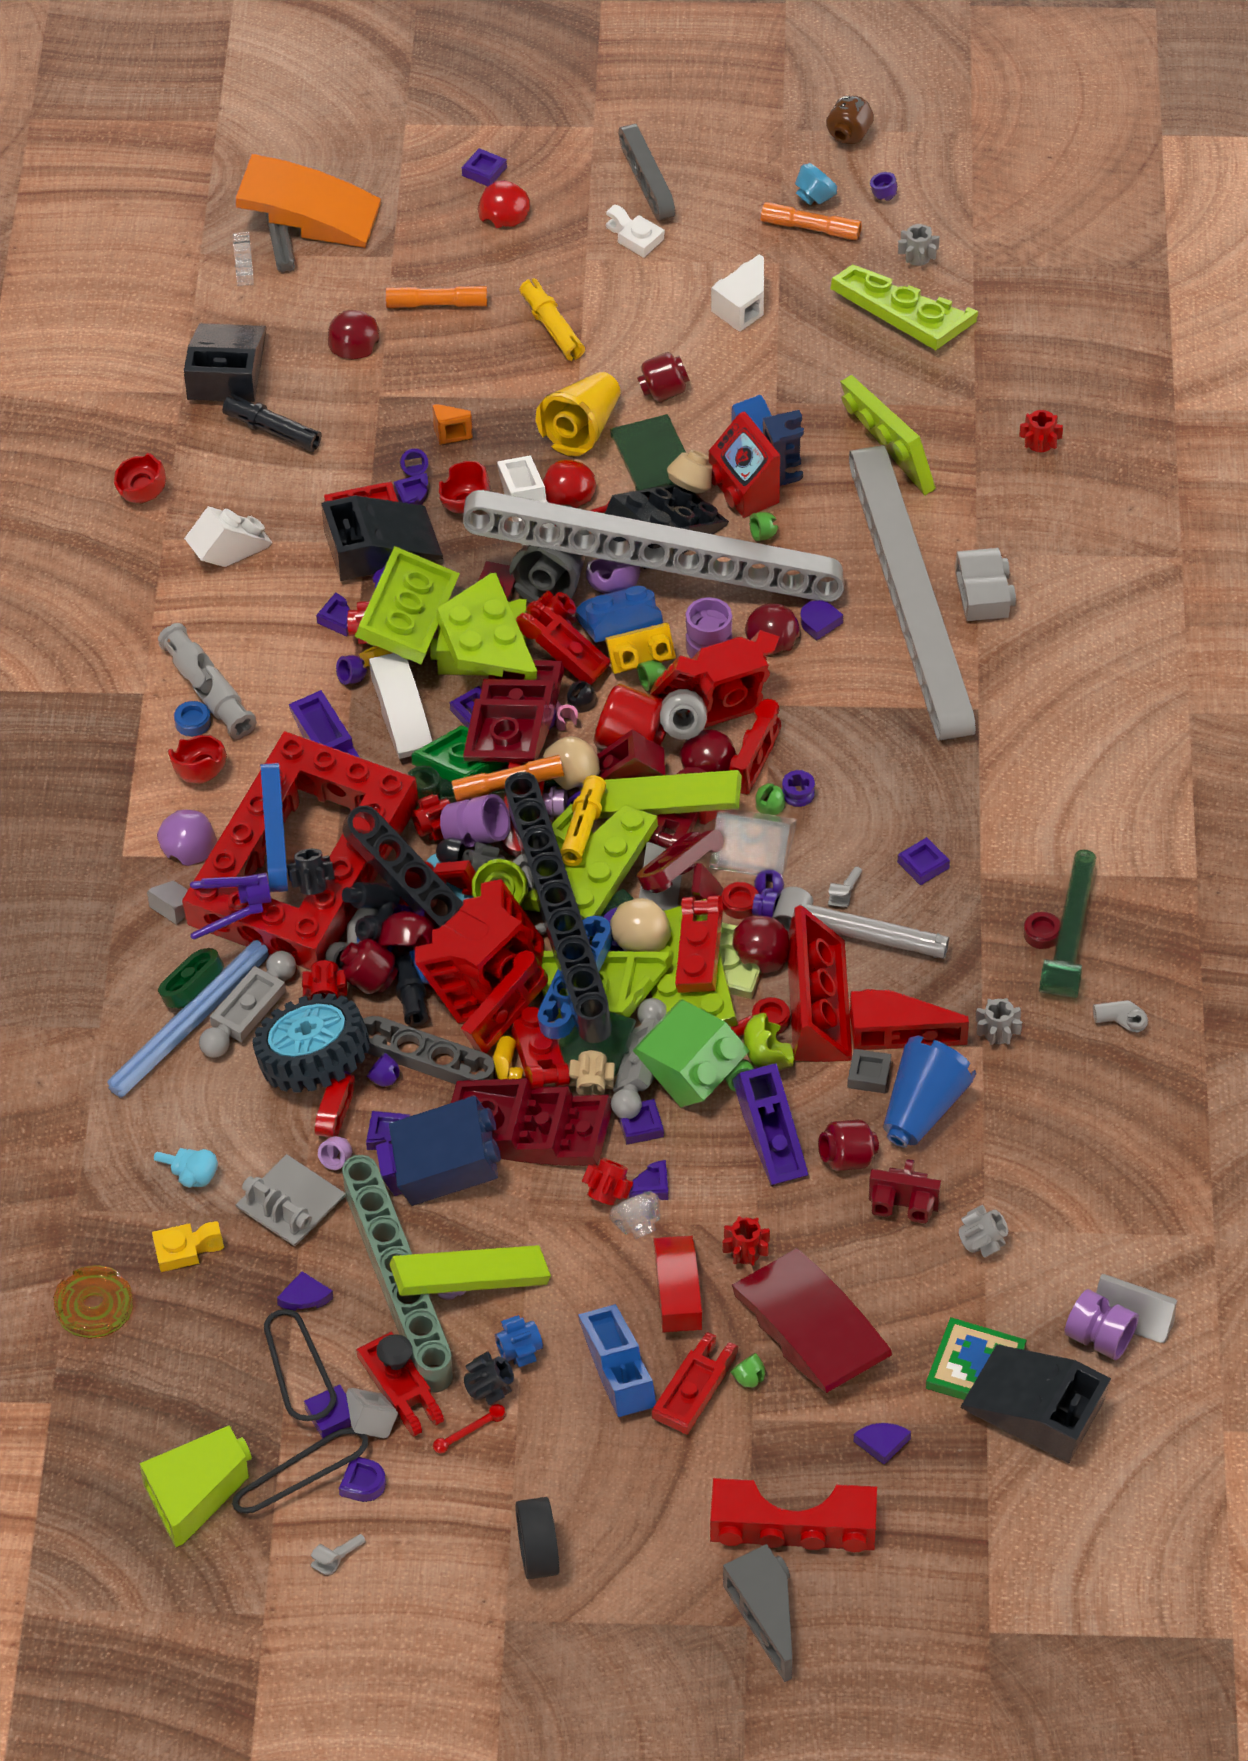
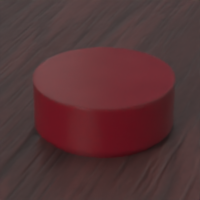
M1049 912L1033 913L1025 920L1024 939L1030 946L1037 949L1052 948L1060 941L1062 925L1060 920Z

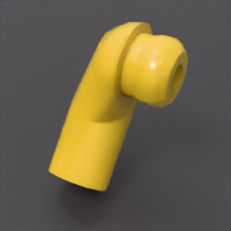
M510 1036L500 1037L493 1055L498 1079L524 1078V1070L521 1067H512L516 1041Z

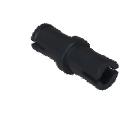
M410 954L401 955L395 960V967L398 968L396 974L398 978L396 986L397 998L403 1006L404 1022L407 1025L411 1023L413 1027L421 1026L428 1020V1012L424 1001L426 985L421 982L413 961L411 964Z

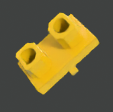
M667 622L605 638L614 674L636 669L639 663L649 660L665 662L676 659L670 626Z

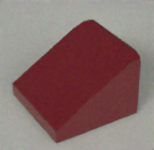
M696 863L693 874L692 897H695L696 900H707L708 896H721L723 891L721 884L703 864Z

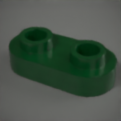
M204 948L194 952L160 984L158 992L167 1007L184 1008L222 972L224 964L217 950Z

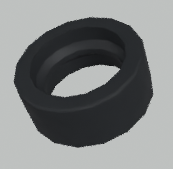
M540 1497L516 1501L517 1530L526 1578L535 1579L558 1575L560 1572L559 1554L549 1498Z

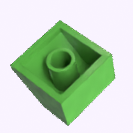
M683 999L679 1000L633 1049V1052L680 1108L703 1102L750 1051L725 1021Z

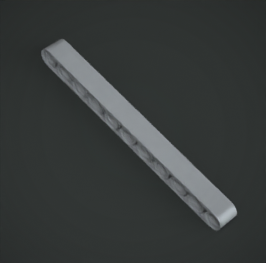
M884 445L850 450L849 465L851 475L938 741L974 735L976 726L973 709L887 449Z
M484 490L471 492L464 504L463 524L470 533L479 536L556 549L583 556L825 602L837 600L844 590L843 567L838 560L831 557ZM483 510L487 514L477 515L474 514L473 511ZM518 517L522 520L519 522H512L508 520V518ZM551 523L556 525L557 527L553 529H548L542 525ZM587 530L590 531L591 534L581 535L578 533V531ZM623 537L626 541L616 542L613 538ZM658 544L661 545V547L657 549L649 548L648 545ZM691 550L696 553L693 555H685L682 552ZM721 557H727L731 560L727 562H720L717 559ZM763 564L765 567L756 569L752 565ZM791 570L800 572L797 575L786 574L788 571ZM825 577L834 578V580L830 582L821 581V579Z

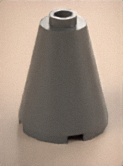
M587 530L578 531L581 535L590 534ZM526 545L513 557L509 571L510 575L513 573L516 581L514 585L516 591L530 603L538 600L547 591H550L553 596L558 592H562L572 598L576 592L586 556Z

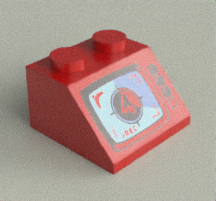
M745 411L741 412L709 449V463L712 465L711 483L721 489L728 505L731 508L735 507L740 515L746 518L753 513L780 503V454Z

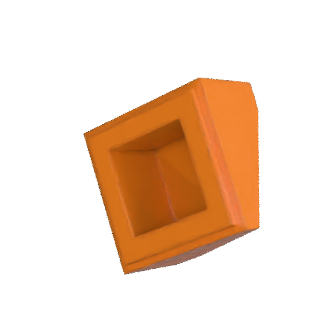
M440 404L432 405L433 425L439 445L473 438L471 411Z

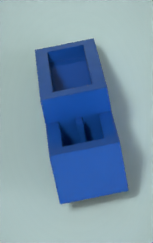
M614 1304L578 1314L592 1359L617 1416L622 1417L653 1408L656 1404L653 1380L641 1360L639 1345L617 1305Z

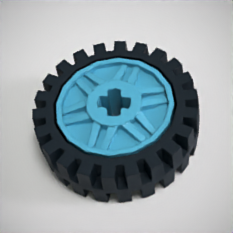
M328 993L325 999L322 994H314L312 1000L308 1001L307 996L298 998L299 1003L296 1005L292 1001L284 1004V1011L277 1008L271 1012L273 1019L266 1017L261 1022L262 1027H257L255 1031L256 1037H253L252 1041L257 1062L266 1081H269L270 1085L274 1088L279 1086L282 1091L287 1092L292 1088L293 1092H302L306 1086L309 1092L317 1090V1084L322 1083L325 1088L332 1085L330 1080L333 1078L338 1082L346 1078L344 1071L350 1073L357 1069L356 1063H362L365 1059L364 1053L369 1051L368 1043H370V1039L361 1013L352 1000L348 1001L347 997L340 996L337 999L336 994Z

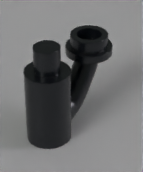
M356 882L352 887L343 889L342 899L344 902L351 903L354 908L378 909L379 911L377 916L366 915L357 921L355 925L357 938L360 940L370 938L376 942L380 937L383 922L390 915L394 914L395 908L399 904L400 896L388 883Z

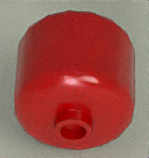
M622 684L614 686L605 702L596 726L593 739L596 747L604 750L632 729L643 735L647 740L661 746L666 735L660 723V711L663 700Z

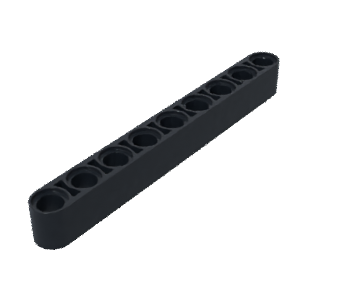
M517 772L510 775L505 781V793L510 818L578 1034L586 1042L598 1043L606 1040L612 1032L606 993L538 781L531 773Z

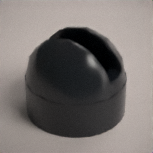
M581 680L571 684L567 692V704L574 706L580 713L590 711L596 704V693L593 686Z
M447 838L442 840L436 848V857L439 862L461 861L465 852L464 839Z

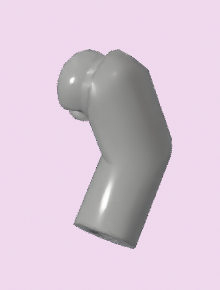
M1131 1001L1093 1004L1095 1023L1115 1021L1131 1032L1143 1031L1148 1024L1147 1014Z

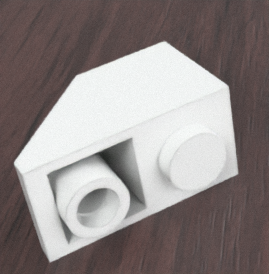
M760 254L749 262L743 263L736 271L726 278L720 279L711 287V312L739 332L764 315V257Z
M209 506L184 538L201 561L222 567H227L268 548L272 543L263 531L265 529L264 525L258 519L252 516L245 518L229 509L222 511Z

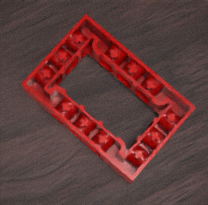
M286 731L283 732L264 763H279L283 825L291 811L295 812L299 806L298 790L317 796L319 801L325 802L329 800L348 807L350 811L358 806H370L399 835H401L410 820L411 812L418 806L417 800L419 797L415 777ZM261 770L194 881H201L203 878L254 875L258 867H263L266 855ZM362 817L353 819V827L356 831L362 834L370 832V824L366 819ZM342 834L330 854L335 879L327 880L328 887L325 891L319 894L306 895L299 908L271 898L270 903L262 904V913L248 915L211 934L246 947L253 941L258 940L261 942V945L265 944L267 946L270 956L277 951L288 952L294 957L297 966L311 970L313 963L325 960L327 948L334 942H339L347 928V923L358 909L354 908L351 903L343 901V889L352 887L356 882L373 883L378 873ZM386 844L380 845V856L386 860L393 847ZM190 887L182 899L187 924L197 929H201L206 925L248 907V903L240 904L237 887L192 889Z

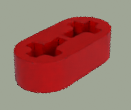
M345 1074L346 1078L339 1082L335 1078L330 1080L332 1085L326 1088L316 1116L315 1135L328 1138L338 1136L353 1096L354 1075Z

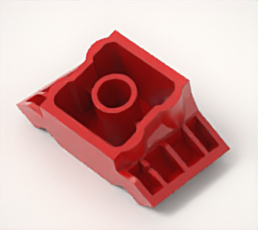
M760 630L751 640L739 636L701 648L692 658L680 655L657 678L650 695L664 700L669 693L678 689H688L696 692L706 705L707 721L704 728L754 713L758 703L763 700L762 688L770 676L769 664L765 656L774 652L780 636Z
M499 879L481 883V896L464 899L463 906L450 920L440 928L432 930V943L415 947V964L457 1023H463L468 1020L469 1016L477 1010L493 989L512 970L514 958L518 953L525 950L532 951L538 959V966L542 967L544 939L503 880Z

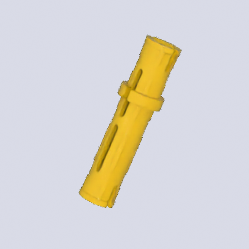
M532 278V281L528 279L523 282L519 292L531 306L532 315L536 320L544 324L567 360L572 361L573 357L575 360L580 358L585 352V346L557 310L558 304L554 298L545 293L537 279Z
M587 776L583 781L580 796L573 802V816L562 849L560 850L563 863L567 866H577L582 862V856L593 823L600 817L602 810L600 802L606 790V782L599 776Z

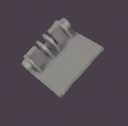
M286 1154L263 1178H253L250 1176L244 1181L242 1189L246 1191L245 1196L236 1204V1207L293 1246H296L346 1196V1193Z

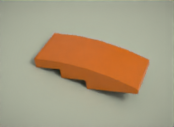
M257 154L251 155L236 195V208L268 213L269 223L301 228V238L363 248L367 246L381 205V198L349 182L319 170Z

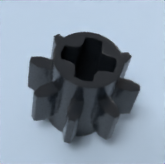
M319 849L301 850L294 855L295 863L287 864L288 877L292 888L299 887L302 894H319L327 889V880L335 879L333 862L330 861V856H323L322 851Z
M485 1352L465 1366L469 1372L464 1376V1385L473 1399L482 1400L486 1398L488 1405H492L512 1392L509 1384L514 1380V1373L508 1361L503 1357L498 1356L492 1359L491 1354Z

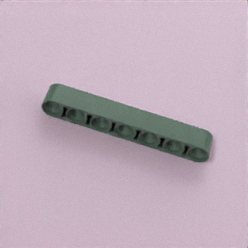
M352 1156L347 1159L342 1168L345 1197L398 1333L405 1336L412 1344L410 1359L431 1388V1392H441L449 1387L453 1379L449 1345L429 1295L400 1296L389 1264L393 1256L411 1255L412 1252L377 1164L369 1156ZM406 1302H414L413 1304H404ZM425 1333L426 1335L418 1336L417 1334ZM439 1365V1367L431 1368L429 1366Z

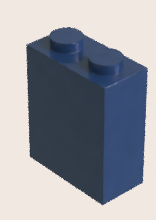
M476 1096L389 1123L397 1170V1187L411 1206L498 1179L496 1163L501 1161V1155L491 1132L496 1130L495 1119L489 1107L484 1109Z

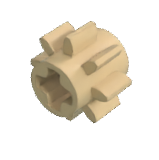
M594 1050L584 1051L579 1054L578 1060H570L569 1086H576V1092L579 1095H604L605 1088L613 1089L615 1063H607V1057L602 1052Z

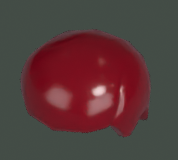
M353 309L345 310L336 315L330 322L328 329V346L331 352L347 359H359L371 355L374 344L379 341L380 330L376 319L364 311Z
M767 603L756 608L748 617L745 625V634L749 640L760 630L780 636L772 654L792 650L796 639L800 638L797 618L792 610L782 604Z
M710 729L701 731L691 739H686L679 755L683 769L699 767L706 772L729 771L731 759L737 754L731 739L727 735Z
M407 911L390 915L383 922L378 944L385 949L389 945H396L398 951L403 952L411 945L417 947L432 943V930L436 929V927L428 918Z
M749 916L742 920L734 929L732 946L738 952V956L744 965L753 963L760 968L762 973H770L781 969L788 960L789 935L786 928L772 917Z

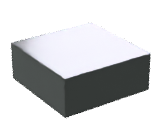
M854 1049L847 1088L885 1094L892 1054Z

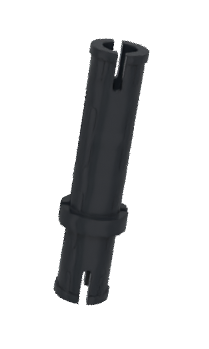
M230 394V397L228 396L224 401L223 414L247 423V426L253 430H264L310 452H314V449L316 450L321 442L322 433L320 431L308 428L296 421L268 410L267 406L262 403L254 404L235 394Z

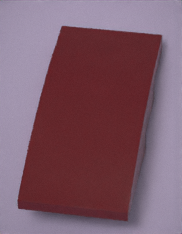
M533 660L537 669L536 680H524L525 674L508 671L503 672V677L489 675L488 679H483L480 698L474 701L463 754L464 761L528 763L538 759L553 719L564 673L562 661Z
M528 1078L464 1080L456 1082L451 1103L476 1096L484 1109L488 1107L491 1109L496 1123V1130L491 1131L492 1138L498 1145L501 1159L559 1166H588V1164L593 1166V1164H599L612 1112L609 1095L573 1096L568 1086L531 1089Z
M798 1248L732 1284L735 1297L756 1314L759 1327L780 1344L783 1357L825 1393L892 1356L891 1348L862 1312Z

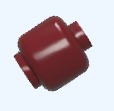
M670 352L662 353L644 361L641 365L643 375L637 377L644 396L651 394L656 402H663L684 393L686 382L690 381L680 355L674 357Z
M365 938L357 944L349 943L340 956L346 981L368 995L377 991L384 992L390 986L398 971V968L395 967V956L370 938Z
M861 1119L830 1122L825 1131L821 1132L818 1139L820 1157L834 1171L865 1169L870 1165L873 1156L878 1153L879 1149L877 1134L872 1132L869 1125Z

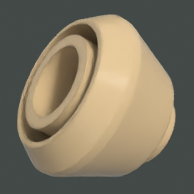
M693 449L689 453H681L667 467L669 479L676 485L695 493H703L709 490L712 481V465L708 463L709 457Z

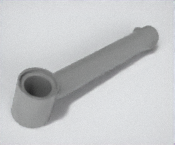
M787 887L782 890L772 917L778 920L789 932L794 908L802 905L835 933L912 952L916 951L942 959L946 956L949 944V937L939 933L919 931L905 926L813 905V897L806 890L798 887Z

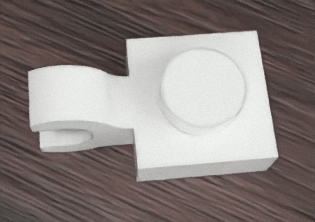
M615 204L606 211V215L612 218L606 223V227L610 231L618 233V243L644 258L664 240L665 230L642 216L638 215L631 220L627 212Z

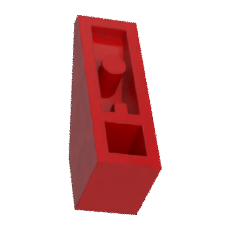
M865 989L862 991H851L850 1022L853 1050L904 1048L909 1038L915 1036L923 1037L921 1043L930 1046L934 1040L942 1042L947 1046L967 1045L969 1018L966 1015L889 989Z

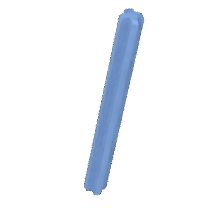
M258 940L249 944L206 988L177 1013L108 1080L109 1090L118 1097L125 1096L227 998L254 966L258 968L269 957L267 946L265 944L261 945V942Z

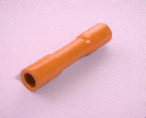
M769 202L764 203L761 212L762 222L815 230L831 236L856 241L859 240L862 229V221L800 211L793 207Z
M458 286L455 288L419 289L416 287L386 288V308H410L430 305H455L458 307L487 306V286Z
M560 755L530 761L522 766L489 774L481 773L452 780L456 801L468 800L488 795L493 791L505 789L506 779L517 772L531 773L538 782L562 777L564 772Z

